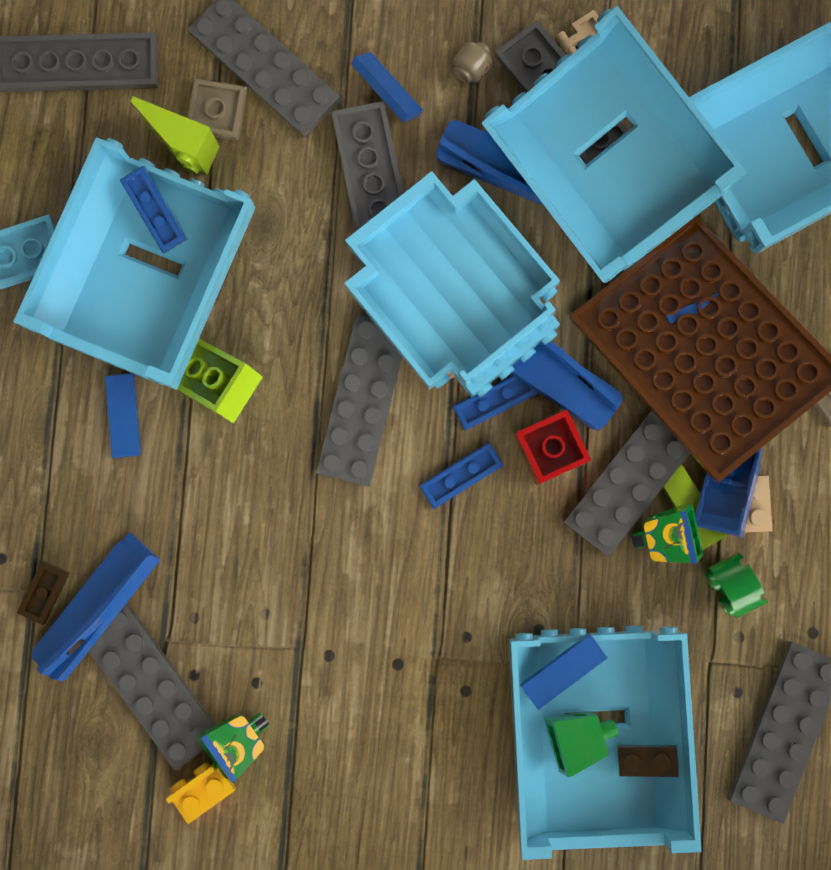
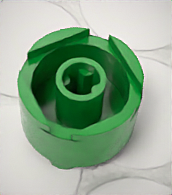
M740 552L708 567L709 572L704 574L711 589H715L716 592L719 591L722 598L718 599V602L725 614H728L730 617L734 616L736 619L768 603L766 598L760 597L765 592L750 565L743 566L742 562L739 561L744 558Z

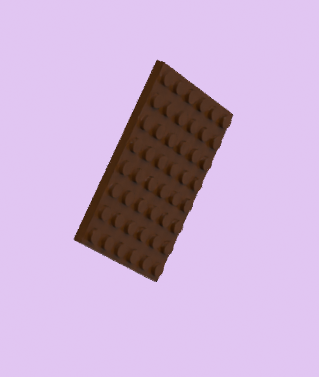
M697 216L647 253L570 314L569 317L717 484L831 392V355ZM719 293V295L716 298L710 297L712 295ZM700 301L697 313L693 315L684 314L679 317L677 322L669 323L666 315H675L680 309ZM710 301V303H708L703 309H701V305L704 302Z

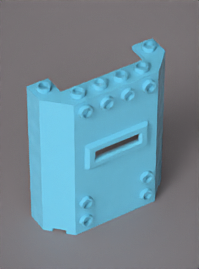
M618 6L613 10L607 9L597 18L598 23L594 25L597 33L593 37L591 35L585 37L578 44L577 47L579 49L569 56L567 54L556 63V68L550 74L544 73L536 79L534 87L529 92H522L512 101L513 105L509 109L504 104L500 107H493L485 115L486 119L482 122V125L603 283H607L619 272L625 271L723 196L730 186L740 181L747 173ZM627 117L633 124V127L588 164H585L579 155Z
M831 22L689 97L747 171L746 175L740 181L730 186L729 190L717 199L714 204L734 238L739 242L744 240L749 242L750 250L756 254L831 214ZM792 114H795L823 161L815 167L785 119Z
M96 137L13 322L30 331L46 336L57 343L155 383L164 384L177 390L254 213L255 206L252 199H250L251 196L238 189L232 192L227 189L223 191L215 188L212 191L205 188V185L196 179L190 178L187 181L180 178V175L171 169L165 168L163 171L155 168V164L144 158H140L139 161L130 158L124 151L123 145L116 140L107 138L105 141ZM141 166H145L188 239L166 253L161 252L120 182L121 178ZM132 244L181 264L182 267L178 276L125 255L129 245Z
M625 626L626 631L615 632L614 627H598L597 632L590 634L605 653L607 659L539 710L532 703L520 684L587 635L586 628L569 629V634H558L557 629L541 630V635L517 633L515 638L508 639L519 852L522 860L552 859V850L665 845L671 853L702 852L687 634L678 631V627H660V631L643 630V626ZM624 710L625 723H615L618 729V736L605 740L609 752L607 757L571 777H567L559 772L544 718L572 712ZM618 745H677L679 777L619 776Z

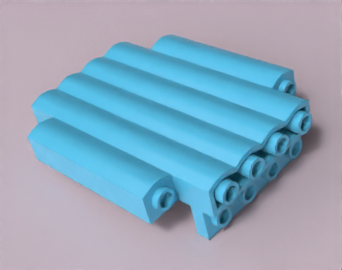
M431 171L345 240L347 247L364 266L363 269L344 283L346 289L429 390L434 386L437 389L442 387L450 380L448 374L452 373L471 397H474L476 394L482 397L493 388L490 384L497 377H500L501 380L506 378L515 370L512 366L520 359L525 362L536 353L534 349L536 345L541 341L546 345L558 335L555 330L559 327L560 323L553 316L556 309L548 300L558 292L556 287L560 280L475 179L452 196Z

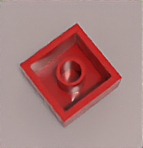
M568 410L520 430L513 435L536 486L591 461Z

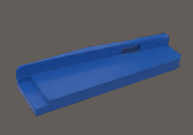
M452 120L448 123L436 154V160L440 164L543 205L489 133L457 120ZM465 160L470 164L474 165L475 167L479 168L481 172H478L470 166L466 165L465 163H463V161Z
M541 341L534 347L536 353L525 362L520 359L512 365L515 369L510 373L512 376L518 378L519 381L531 387L564 411L568 410L570 415L595 431L602 430L622 402L621 392L582 367L562 348L551 341L546 345ZM578 376H582L594 389L589 388Z
M763 447L718 484L706 473L695 516L698 528L737 536L740 539L743 538L760 471Z
M129 532L122 542L119 541L33 649L32 658L39 665L37 670L40 674L49 676L53 680H66L161 560L134 534ZM80 639L85 640L72 654L69 653V650Z

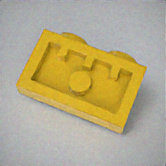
M208 761L193 771L195 777L188 782L183 778L169 788L172 793L166 798L168 804L174 803L187 824L236 790L234 783L226 781L214 763L210 765Z

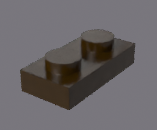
M42 561L17 614L41 625L46 624L70 573L46 561Z
M618 745L619 776L679 777L677 745Z

